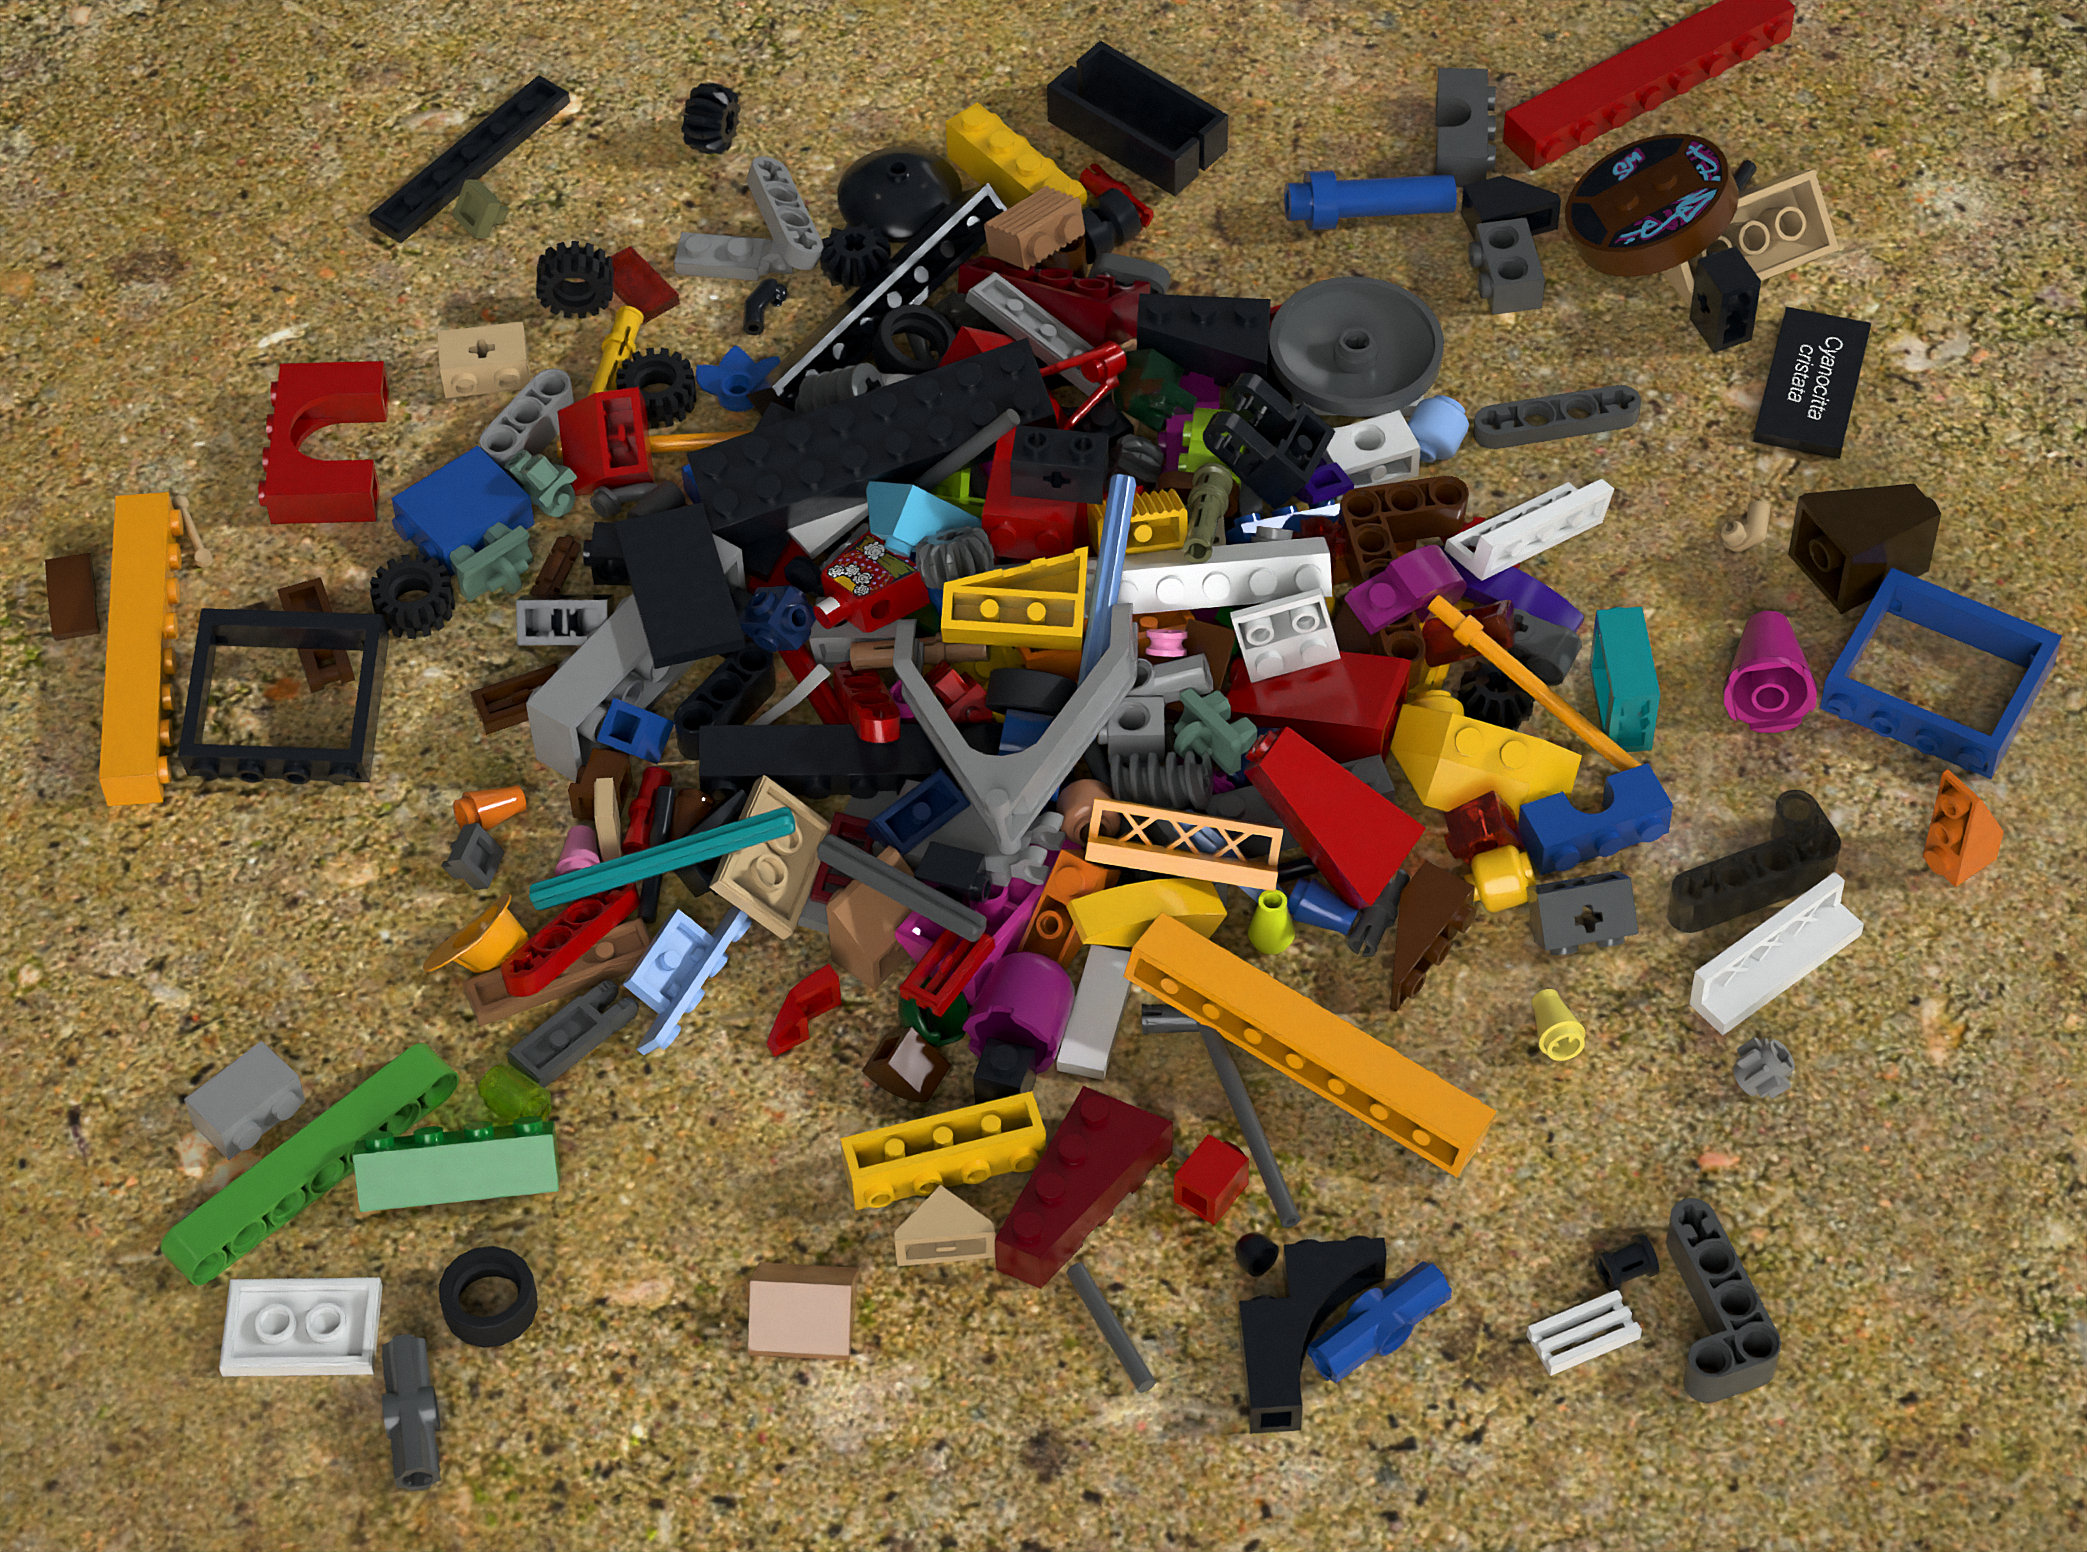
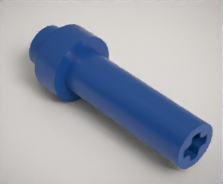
M1333 170L1306 171L1303 182L1286 183L1284 187V210L1287 221L1305 220L1309 231L1335 229L1338 218L1453 213L1457 203L1456 182L1452 174L1336 180Z

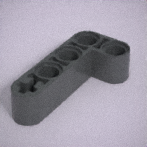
M1683 1199L1677 1202L1671 1210L1666 1246L1711 1333V1336L1694 1342L1690 1347L1683 1385L1691 1398L1698 1402L1712 1403L1769 1383L1775 1375L1781 1339L1714 1210L1701 1199ZM1708 1268H1710V1269H1715V1270L1719 1271L1720 1273H1719V1274H1712V1273L1706 1272V1271L1703 1270V1269H1708ZM1725 1310H1736L1742 1315H1730ZM1746 1352H1758L1762 1354L1764 1357H1752L1748 1355ZM1709 1367L1716 1370L1718 1373H1705L1699 1368Z

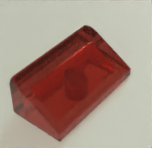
M1506 599L1460 611L1465 617L1471 615L1484 626L1482 631L1503 649H1509L1514 646L1515 629L1512 600ZM1438 617L1425 621L1421 632L1426 647L1425 660L1429 667H1437L1482 655L1471 645L1466 648L1452 635L1455 631Z

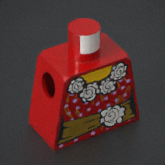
M868 531L823 569L821 580L826 599L813 607L816 619L825 629H831L846 619L863 633H872L930 603L928 590L922 581L920 572L917 570L916 563L907 557L888 551L884 548L885 541Z

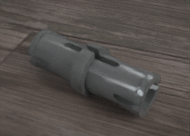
M1401 868L1394 882L1390 879L1373 905L1360 909L1361 917L1347 941L1348 947L1355 954H1359L1363 943H1365L1367 946L1363 952V957L1374 956L1386 928L1394 924L1398 914L1396 907L1400 901L1401 891L1410 881L1409 875Z

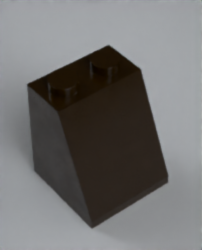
M1915 484L1805 493L1798 497L1788 555L1832 605L1843 614L1873 599L1891 567L1914 577L1929 571L1942 513L1939 511L1935 501L1930 497H1926Z

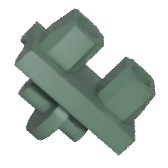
M523 449L518 451L504 466V469L516 483L530 496L531 503L538 505L540 510L546 515L553 517L564 516L574 506L575 492L569 483H572L577 476L569 467L551 463L541 454L532 457L527 450Z
M498 522L486 530L483 535L485 548L476 553L469 545H461L450 552L449 557L452 570L458 577L461 595L468 602L488 590L494 592L502 586L510 594H515L522 589L519 575L529 569L528 565L534 561L528 546L529 532L521 525L511 530L501 522Z
M1192 688L1180 693L1179 700L1184 704V711L1179 722L1174 727V732L1178 735L1174 743L1175 752L1185 759L1186 752L1193 751L1195 757L1199 755L1203 759L1204 753L1207 751L1209 756L1228 775L1241 770V754L1247 752L1256 741V726L1247 717L1228 724L1226 720L1230 719L1231 706L1228 699L1218 690L1203 697H1200Z

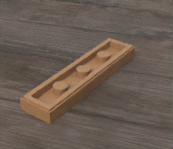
M642 917L614 927L550 984L536 994L526 997H515L508 994L500 971L501 967L462 981L463 989L477 1023L481 1027L600 984L604 980H611L630 973L652 939Z

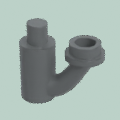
M668 480L663 481L660 485L641 482L611 490L604 486H599L594 490V495L590 498L591 506L603 518H609L611 515L616 516L622 510L621 504L631 501L642 500L627 513V519L679 508L686 502L684 494L678 486Z

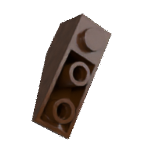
M1427 860L1401 891L1390 1006V1009L1396 1012L1407 997L1414 999L1425 983L1428 970L1433 964L1439 966L1445 960L1451 948V940L1458 931L1465 933L1469 929L1477 912V909L1473 907L1475 886Z

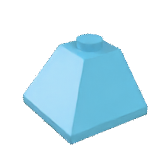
M869 481L867 486L870 532L885 540L884 548L897 555L909 557L911 552H916L915 546L925 536L934 535L937 531L949 530L951 527L961 528L966 525L971 528L982 527L981 519L914 485Z

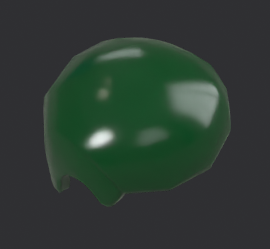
M929 975L920 988L924 989L933 977ZM962 991L942 1017L933 1014L931 1007L927 1006L923 1009L917 1006L915 999L911 998L908 1001L899 995L898 1019L903 1029L912 1027L933 1048L957 1042L965 1036L967 1031H963V1024L970 1009Z

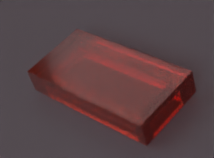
M631 246L610 257L612 259V266H614L613 292L627 306L638 309L643 314L644 323L680 304L679 294Z

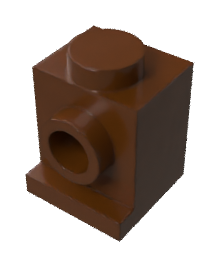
M610 748L592 749L587 765L579 767L576 783H570L568 789L573 818L595 821L594 782H596L597 778H613L619 817H621L633 783L629 754Z

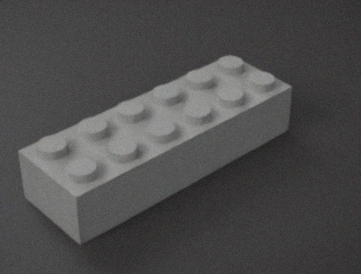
M712 533L730 594L737 587L746 590L742 549ZM633 594L620 601L615 612L601 626L595 627L590 632L586 642L572 656L566 657L559 665L557 672L543 686H538L534 689L526 702L536 759L576 782L579 767L587 765L593 748H614L596 741L613 697L650 711L697 661L693 660L663 668H654Z

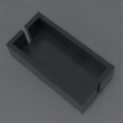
M1099 41L1076 61L1077 68L1072 65L1069 66L1047 85L1048 122L1174 197L1199 176V169L1205 171L1228 151V114L1102 41Z

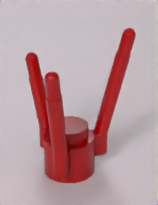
M1107 341L1083 354L1039 369L1041 376L1045 377L1080 366L1082 374L1088 381L1100 383V386L1066 421L1067 427L1072 428L1108 391L1119 386L1117 376L1126 370L1127 360L1124 351L1117 343Z

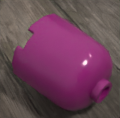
M1015 952L1000 958L988 973L963 1024V1031H967L971 1038L968 1044L969 1050L980 1059L988 1037L1035 1048L1036 1074L1047 1071L1056 1058L1074 1007L1075 988L1067 971L1047 956L1032 952Z

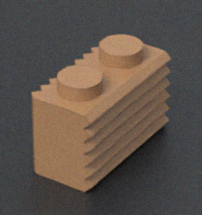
M1045 186L984 224L989 255L1025 270H1028L1030 265L1034 267L1036 262L1040 263L1042 259H1047L1048 255H1053L1054 251L1059 252L1060 247L1065 248L1067 243L1071 244L1072 240H1077L1078 236L1083 237L1085 233L1080 200L1077 197L1073 198L1072 195L1067 196L1065 192L1062 194L1060 190L1050 189L1048 186Z

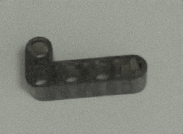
M1789 790L1782 793L1776 800L1770 833L1772 840L1677 875L1671 885L1667 910L1669 923L1681 932H1699L1805 893L1836 872L1841 839L1813 796L1802 790Z

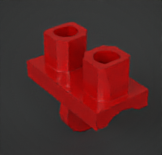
M942 660L923 677L937 694L936 698L953 723L991 722L992 711L985 707L986 698L984 696L987 693L966 671L959 676L951 666Z

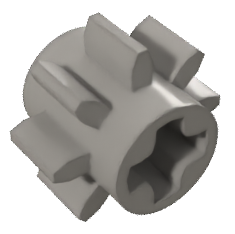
M1754 1037L1736 1049L1741 1058L1736 1060V1064L1733 1066V1073L1738 1084L1747 1094L1755 1096L1759 1093L1762 1098L1769 1095L1773 1099L1791 1087L1787 1077L1792 1075L1791 1072L1795 1069V1064L1790 1052L1780 1041L1773 1039L1768 1042L1767 1038L1759 1041Z

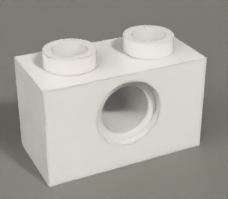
M1400 410L1373 416L1368 420L1348 426L1333 428L1336 432L1322 456L1327 464L1338 463L1354 483V489L1396 483L1419 475L1420 445ZM1343 495L1337 496V501L1341 500Z

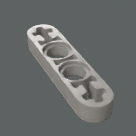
M770 157L754 158L746 178L747 184L781 257L787 264L797 269L812 270L816 268L824 248L823 242L788 169L780 161Z

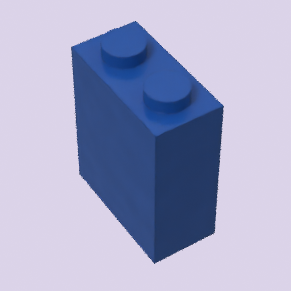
M478 445L391 498L395 514L392 524L398 535L404 541L411 540L418 547L419 553L425 555L426 563L431 557L437 559L439 567L444 565L450 577L455 575L451 567L450 552L461 545H469L476 553L485 548L483 535L488 528L496 523L501 522L511 530L520 525L527 530L535 525L530 496Z

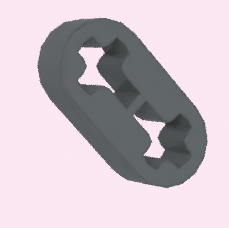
M1114 253L1099 254L1095 258L1088 278H1096L1098 274L1114 276L1115 285L1125 287L1133 286L1135 280L1151 282L1150 294H1166L1171 283L1169 272L1161 265Z

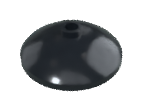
M888 147L861 157L845 171L838 185V206L842 217L852 227H858L865 221L869 229L880 228L881 234H883L884 238H888V242L906 243L962 192V184L954 167L939 155L916 147Z

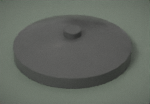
M1338 277L1313 283L1294 293L1281 305L1270 327L1268 351L1274 374L1285 389L1300 401L1331 414L1369 417L1402 409L1418 400L1432 387L1441 370L1444 338L1441 325L1433 311L1425 302L1410 291L1393 283L1374 278Z

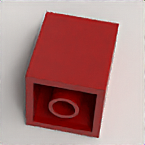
M1014 427L997 440L982 513L981 528L984 529L989 542L992 544L994 556L1035 560L1043 557L1049 559L1073 553L1084 520L1086 503L1011 496V456L1016 427Z

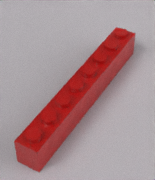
M1721 0L1506 111L1503 143L1533 171L1547 163L1555 162L1570 151L1591 143L1595 138L1614 128L1622 127L1628 121L1647 111L1656 109L1660 104L1677 95L1687 93L1691 88L1710 78L1718 77L1725 70L1742 61H1748L1765 49L1775 44H1781L1791 36L1795 5L1789 0Z

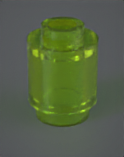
M502 1064L493 1066L483 1076L479 1084L478 1095L483 1099L484 1106L511 1125H513V1120L526 1116H540L544 1122L551 1113V1093L513 1066L505 1067Z

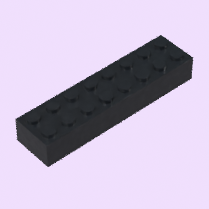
M1027 337L688 453L687 457L712 533L734 546L740 547L867 503L866 489L869 481L910 484L1008 409H1013L1019 415L1020 423L1018 425L1059 429ZM997 441L956 472L993 460Z

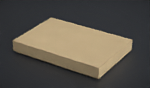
M763 775L755 781L738 821L781 807H788L795 818L796 831L788 836L723 855L709 888L784 940L793 934L815 882L821 861L817 857V848L823 838L829 834L832 823Z

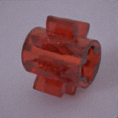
M1324 516L1300 520V532H1293L1292 539L1324 537L1330 552L1331 569L1336 568V556L1341 557L1346 554V539L1341 538L1342 525H1334L1331 520Z

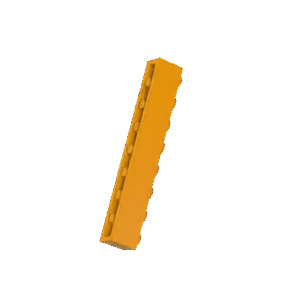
M169 492L115 496L99 781L107 806L163 802L164 784L171 783L172 780L170 757L166 756V747L173 746L174 737L171 719H167L168 711L175 709V692L173 684L169 683V675H174L177 672L176 653L174 647H171V639H178V620L176 613L172 612L174 604L180 603L178 578L174 577V570H181L182 567L181 549L179 543H176V536L183 535V518L180 509H173Z
M1161 912L1132 948L1123 975L1124 978L1202 1025L1214 1028L1225 1039L1458 1178L1483 1143L1497 1111L1443 1080L1434 1072L1428 1071L1398 1053L1392 1047L1386 1046L1356 1028L1350 1022L1339 1018L1314 1003L1310 998L1277 981L1268 973L1257 969L1232 954L1226 948L1220 947L1190 929L1184 923L1178 922Z

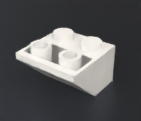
M1322 588L1230 612L1251 683L1341 659Z

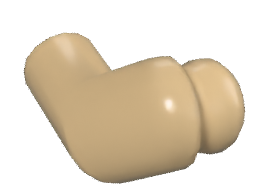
M1760 500L1753 501L1748 506L1745 524L1734 521V527L1732 528L1727 522L1721 529V538L1724 540V546L1731 551L1742 552L1763 542L1767 536L1770 505Z

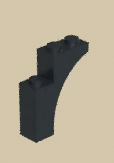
M1353 1236L1346 1240L1326 1242L1305 1239L1295 1244H1284L1283 1279L1286 1298L1262 1295L1251 1300L1239 1301L1238 1329L1250 1434L1301 1430L1303 1405L1300 1375L1308 1352V1345L1312 1343L1318 1330L1340 1305L1364 1289L1385 1281L1387 1253L1384 1237Z

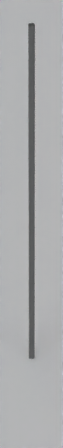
M905 333L916 360L924 362L935 360L926 339L916 334ZM977 465L970 469L969 486L974 498L985 499L988 484L980 465ZM1095 738L1085 750L1083 756L1093 779L1104 782L1111 788L1110 770ZM1120 813L1121 822L1120 830L1117 833L1118 838L1133 828L1123 813ZM1137 834L1129 839L1130 841L1140 842ZM1131 868L1137 883L1156 880L1153 871ZM1196 1021L1281 1225L1285 1228L1293 1227L1300 1222V1215L1224 1037L1214 1028L1202 1025Z

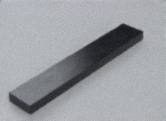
M538 75L370 213V225L398 243L404 242L460 195L465 180L481 178L570 103L569 92Z

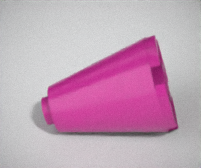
M1761 611L1748 619L1723 689L1724 705L1729 716L1736 722L1738 718L1749 724L1750 730L1759 733H1779L1793 729L1802 723V717L1810 709L1812 713L1816 707L1817 685L1789 620L1783 614L1776 611Z

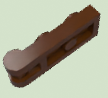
M321 577L277 589L283 611L333 613ZM296 648L311 693L324 690L325 684L339 680L342 684L355 681L346 650ZM330 658L334 659L335 663L319 668L316 663Z

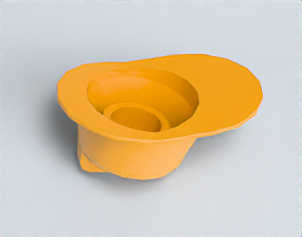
M509 893L503 894L477 919L444 941L425 960L423 965L425 972L436 970L452 960L475 973L483 974L500 968L508 957L530 940L528 933L507 909L512 896Z

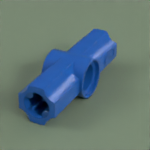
M1422 1261L1383 1291L1380 1288H1372L1363 1293L1351 1305L1346 1318L1308 1345V1355L1312 1359L1316 1370L1327 1381L1331 1380L1337 1383L1375 1354L1379 1353L1385 1356L1397 1350L1409 1338L1414 1325L1451 1299L1452 1289L1448 1285L1444 1274L1433 1263L1428 1264Z

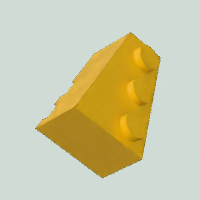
M1088 546L1075 549L1073 553L1049 559L1043 557L1031 560V563L1006 570L1000 568L944 582L941 617L942 642L1082 651Z

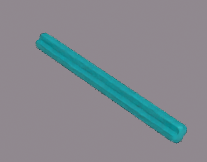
M781 807L539 881L529 887L530 901L536 910L542 911L788 836L796 831L795 818L788 807Z

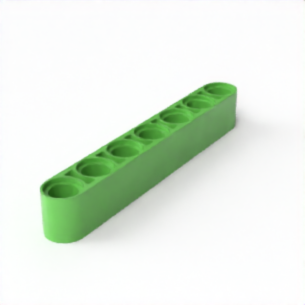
M418 1043L411 1046L173 1226L161 1242V1252L193 1285L200 1286L208 1283L354 1171L353 1152L357 1141L364 1140L363 1137L367 1134L381 1131L392 1132L394 1137H399L452 1095L459 1083L458 1074L427 1044Z

